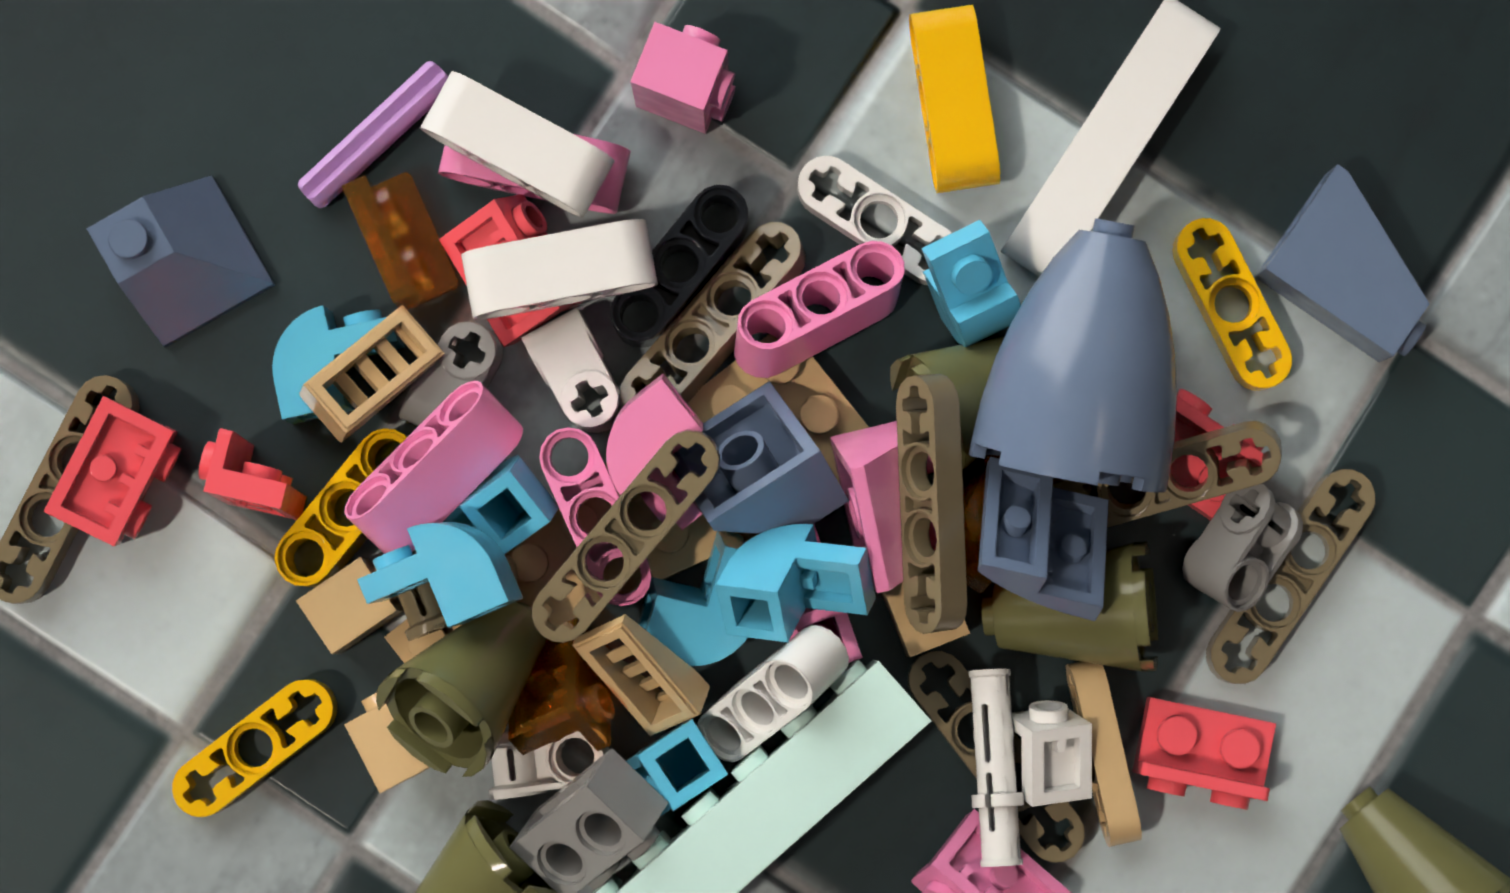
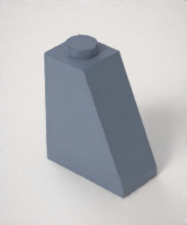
M1337 164L1320 180L1254 277L1380 363L1393 357L1396 352L1404 357L1414 347L1426 328V325L1419 321V319L1429 306V302L1352 176L1346 169Z

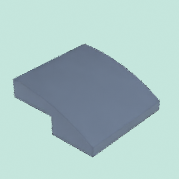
M990 457L986 466L978 572L1006 590L1029 601L1072 616L1095 621L1103 609L1108 500L1054 488L1053 477L1000 466L999 458Z

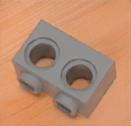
M612 748L540 805L509 848L557 893H577L586 885L596 890L614 874L621 863L620 859L627 855L634 861L652 846L660 834V831L654 825L669 802Z

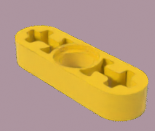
M1200 218L1190 222L1177 234L1172 248L1173 258L1234 379L1241 386L1249 390L1263 391L1278 385L1290 372L1292 366L1291 350L1232 234L1224 224L1215 219ZM1197 232L1203 240L1214 238L1217 241L1219 248L1211 254V257L1218 272L1228 264L1234 272L1232 275L1221 277L1207 289L1204 288L1200 279L1209 277L1212 271L1203 257L1192 259L1188 254V249L1195 243L1193 234ZM1234 287L1246 295L1249 302V311L1242 321L1235 323L1227 322L1217 314L1214 302L1217 293L1221 289ZM1257 320L1262 326L1263 331L1256 332L1251 337L1260 352H1266L1271 349L1276 358V361L1268 366L1271 374L1269 378H1266L1260 370L1250 373L1246 368L1245 362L1253 356L1246 338L1234 346L1229 335L1238 334L1248 329Z
M313 679L294 681L281 689L177 771L172 783V793L178 807L191 816L206 817L221 812L330 728L337 715V700L332 690L326 684ZM298 692L304 697L319 696L322 703L315 709L316 715L319 718L318 722L313 725L311 721L305 719L292 725L286 732L295 737L296 740L288 746L284 733L279 726L266 718L267 714L274 710L277 720H283L298 707L293 698ZM250 729L264 731L272 741V755L262 766H251L245 763L238 752V743L241 736ZM223 749L228 765L233 771L243 776L244 781L237 786L233 774L226 776L212 789L217 798L213 803L206 797L195 801L190 794V791L196 786L192 775L197 771L201 776H207L224 766L225 763L216 758V754Z

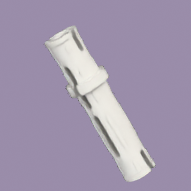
M1011 669L968 671L969 678L971 679L973 738L975 743L978 795H971L972 808H979L982 854L980 865L981 867L1023 865L1020 849L1018 806L1024 805L1023 792H1017L1014 731L1012 726L1009 679Z

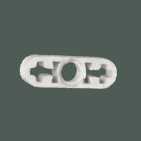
M833 156L816 157L810 160L800 172L797 191L804 208L858 244L869 241H882L894 247L902 239L908 221L920 227L913 233L911 238L923 246H927L933 243L934 240H939L952 233L839 158ZM830 171L836 173L839 176L837 188L851 199L855 187H859L867 192L855 203L849 221L838 216L845 209V203L831 195L825 197L822 202L813 197L815 185L810 181V178L814 174L824 178ZM884 204L894 211L897 218V227L891 235L885 238H874L863 230L860 216L870 205ZM906 244L902 254L904 274L920 284L927 285L923 274L925 270L918 265L922 255Z

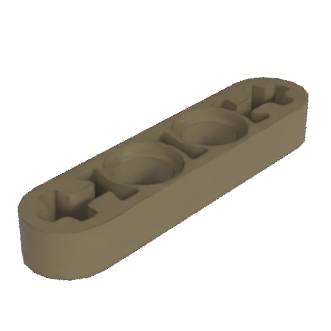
M769 222L760 225L749 234L626 374L621 383L619 394L623 406L639 393L643 387L649 385L661 374L664 373L667 377L660 366L664 361L668 362L678 376L684 378L677 384L671 374L667 377L684 400L688 403L735 348L739 314L734 316L725 315L718 310V299L721 294L732 287H743L751 293L752 301L801 274L805 267L806 254L798 234L792 227L782 222ZM768 245L775 249H779L784 245L788 258L783 263L772 259L766 264L767 260L763 250ZM750 267L755 276L760 272L766 285L760 288L754 278L744 272L745 268ZM691 334H701L707 337L710 343L709 350L700 361L684 363L677 359V346L684 337Z
M942 374L914 375L907 377L900 384L896 399L903 589L905 611L910 624L916 631L927 634L957 629L963 623L967 613L960 403L955 385L947 376ZM928 456H930L933 463V485L930 484L927 475ZM931 522L935 528L937 538L935 551L932 548L929 536Z
M107 375L96 376L86 381L77 392L0 540L1 601L12 604L32 603L41 598L52 583L79 529L64 522L62 529L55 535L42 536L33 526L32 516L34 510L40 503L49 500L64 472L62 468L63 454L69 447L78 444L83 434L76 432L80 422L88 426L97 409L93 401L98 393L108 396L113 388L117 390L115 401L139 412L138 396L133 387L125 381ZM21 536L32 544L50 547L47 558L42 554L33 553L26 566V572L34 577L30 586H17L14 591L9 589L13 579L5 574L8 564L20 565L30 550L28 547L18 546Z
M1247 421L1174 442L1171 464L1182 455L1197 456L1204 461L1208 468V477L1205 481L1193 487L1183 486L1175 481L1170 467L1167 491L1162 493L1146 492L1143 499L1135 504L1118 502L1112 496L1109 485L1098 483V498L1108 500L1107 528L1256 486L1270 480L1278 471L1281 462L1282 446L1279 436L1274 429L1265 423ZM1252 438L1256 447L1267 446L1270 451L1263 454L1261 466L1252 467L1249 460L1244 458L1227 463L1226 469L1229 477L1220 478L1218 457L1211 447L1222 446V459L1240 453L1242 440ZM1053 478L1054 488L1090 496L1092 490L1090 484Z
M685 430L676 433L668 439L539 592L532 606V619L535 628L543 637L553 642L565 643L575 640L583 634L712 481L719 469L720 454L717 445L710 436L697 430ZM695 443H698L706 450L702 455L701 461L707 469L701 476L694 471H690L676 487L688 493L687 497L679 503L667 486L650 479L649 476L655 468H659L665 478L668 477L679 462L678 457L673 453L674 448L680 444L682 447L689 449ZM646 491L653 492L661 497L667 510L666 518L660 526L653 529H642L633 523L628 511L629 503L636 494ZM597 543H611L622 552L624 558L623 569L615 578L609 580L599 579L588 569L586 562L587 553ZM573 569L585 586L602 593L603 596L597 603H594L587 592L573 610L574 615L579 619L578 624L573 626L565 621L557 628L548 620L553 610L546 602L551 596L555 600L562 601L574 589L577 583L566 579L568 572Z
M1353 469L1337 470L1324 475L1311 490L1297 512L1301 515L1303 521L1302 533L1311 532L1317 535L1324 544L1325 556L1317 567L1305 569L1294 561L1290 551L1277 569L1268 585L1275 584L1282 587L1289 597V609L1282 619L1275 622L1264 619L1258 613L1255 605L1241 612L1230 609L1211 637L1206 648V662L1210 671L1218 679L1231 684H1246L1256 680L1265 671L1371 515L1375 505V491L1372 483L1364 474ZM1351 483L1355 487L1351 498L1358 503L1356 510L1345 509L1340 511L1331 523V526L1343 530L1339 538H1337L1328 526L1311 521L1309 516L1314 510L1319 518L1326 517L1336 501L1334 496L1329 493L1331 486L1341 488ZM1244 615L1254 627L1270 632L1272 636L1267 644L1260 636H1254L1245 651L1248 658L1252 660L1248 668L1236 666L1229 672L1224 667L1228 661V656L1221 650L1226 642L1230 644L1240 643L1249 631L1248 628L1237 624L1241 616Z
M943 651L926 652L918 656L910 665L907 674L908 688L920 707L977 779L975 749L968 748L961 743L957 730L960 720L966 714L973 712L972 701L956 707L949 715L947 721L944 722L937 711L948 707L949 704L937 691L925 694L920 688V685L926 680L922 668L930 662L936 668H942L945 665L951 668L953 674L949 676L947 683L959 698L966 688L971 692L969 673L961 662L951 654ZM1014 732L1015 763L1022 764L1021 740ZM1024 801L1023 806H1018V812L1032 806ZM1069 802L1041 806L1048 816L1056 822L1066 818L1070 823V826L1064 831L1068 843L1060 849L1053 843H1048L1043 847L1040 845L1038 839L1044 834V829L1034 815L1030 813L1024 823L1019 820L1020 837L1043 860L1052 863L1064 862L1074 857L1082 847L1085 838L1084 825Z

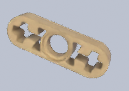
M1081 661L1067 664L1066 676L1074 713L1092 723V793L1104 839L1108 847L1139 841L1142 839L1141 823L1103 665Z

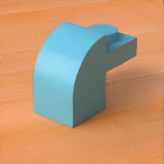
M981 220L921 248L929 269L923 271L934 303L941 320L959 345L962 344L964 347H968L1010 326L1021 304L1017 293L1007 281L990 232Z
M322 305L301 314L286 328L275 348L272 364L273 380L282 420L291 424L319 419L300 397L299 393L303 384L383 321L386 317L382 318L381 310H366L343 317L345 326L336 328L333 312ZM394 331L386 337L395 349L405 348L404 342ZM372 349V350L367 354V356L374 355V354H378V353H377L374 349ZM334 384L326 389L345 412L354 411V407Z
M515 455L502 462L443 522L463 523L481 530L492 538L503 553L506 554L548 524L559 507L519 455Z
M458 522L427 523L407 528L417 553L413 555L410 546L407 545L383 554L372 560L376 569L375 572L357 579L367 604L387 601L429 582L448 628L468 623L523 599L508 560L496 542L481 530Z
M814 524L780 526L752 537L734 552L716 583L727 635L787 643L806 608L868 615L876 599L867 548L819 543L816 540Z
M717 531L700 588L651 577L650 587L646 593L638 624L690 666H702L720 661L734 653L747 640V637L726 634L716 590V583L731 556L745 543L743 536L740 534Z
M692 718L668 731L625 760L669 802L661 816L671 809L673 811L728 775L725 767Z

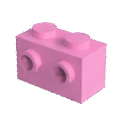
M654 22L630 81L636 107L706 134L712 118L722 122L732 101L736 86L732 85L735 73L728 69V50L718 47L721 40L714 34L695 26L685 25L683 31L680 32Z

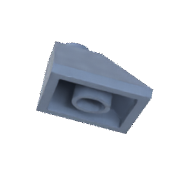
M212 175L143 196L86 228L117 284L165 348L275 286L274 281Z
M770 381L703 423L702 432L710 436L717 445L720 463L714 478L696 498L695 502L714 531L760 534L785 525L814 524L849 501L823 454ZM695 443L689 449L682 447L674 453L679 459L674 470L681 480L690 471H694L700 476L705 473L707 467L702 463L701 458L706 450L702 445Z

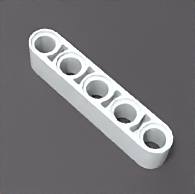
M1164 0L1000 251L1001 253L1035 275L1040 276L1052 258L1079 229L1091 231L1094 220L1098 219L1211 46L1221 29L1220 27L1178 0Z

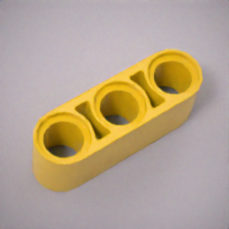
M973 5L909 14L911 46L932 179L936 193L1000 184L999 155L978 23Z
M383 428L371 432L362 440L281 538L275 550L274 561L277 571L284 580L297 586L317 587L345 567L368 538L355 525L345 527L340 524L334 512L335 504L344 493L355 491L376 469L375 457L378 450L384 444L390 442L401 444L408 436L395 429ZM313 540L322 548L324 559L320 570L314 575L306 577L296 569L294 555L302 543Z

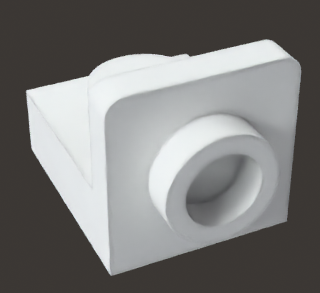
M1036 701L1029 705V711L1013 712V731L1021 736L1022 792L1024 794V801L1034 807L1091 799L1092 723L1068 709V705L1060 701Z

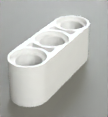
M451 71L420 127L423 132L445 146L581 218L585 216L615 162L607 153L589 142L454 71Z
M644 219L611 222L490 245L461 254L472 318L476 320L510 316L648 289L658 284L647 223Z
M811 625L802 629L788 643L786 642L739 680L698 721V728L717 757L728 762L741 760L805 711L848 668L849 656L846 647L831 630L822 626Z

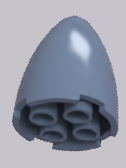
M1095 219L1093 231L1079 229L1052 258L1031 287L1013 318L993 362L977 413L969 449L970 456L985 459V455L1000 456V466L1086 484L1098 485L1100 483L1118 486L1120 482L1133 483L1132 489L1142 492L1162 493L1167 491L1176 425L1177 384L1175 350L1170 316L1160 277L1146 242L1132 239L1134 225Z

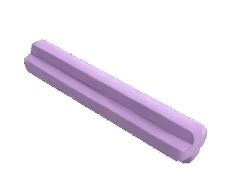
M433 61L423 64L299 180L298 187L314 206L318 208L326 207L431 109L449 76Z

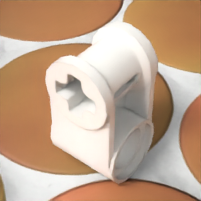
M576 307L521 337L541 377L547 386H550L569 420L587 433L600 434L610 431L616 416L623 407L619 395L620 389L603 360L604 354L579 308ZM590 388H593L599 395L608 394L600 402L603 412L596 417H593L587 410L578 411V408L586 403L583 393Z
M572 726L540 731L539 728L504 732L491 759L494 786L489 789L490 800L531 796L546 793L547 790L562 789L580 774L569 770L563 762L562 749L565 743L570 738H581L588 742L592 747L595 762L609 751L606 739L599 731L589 726Z

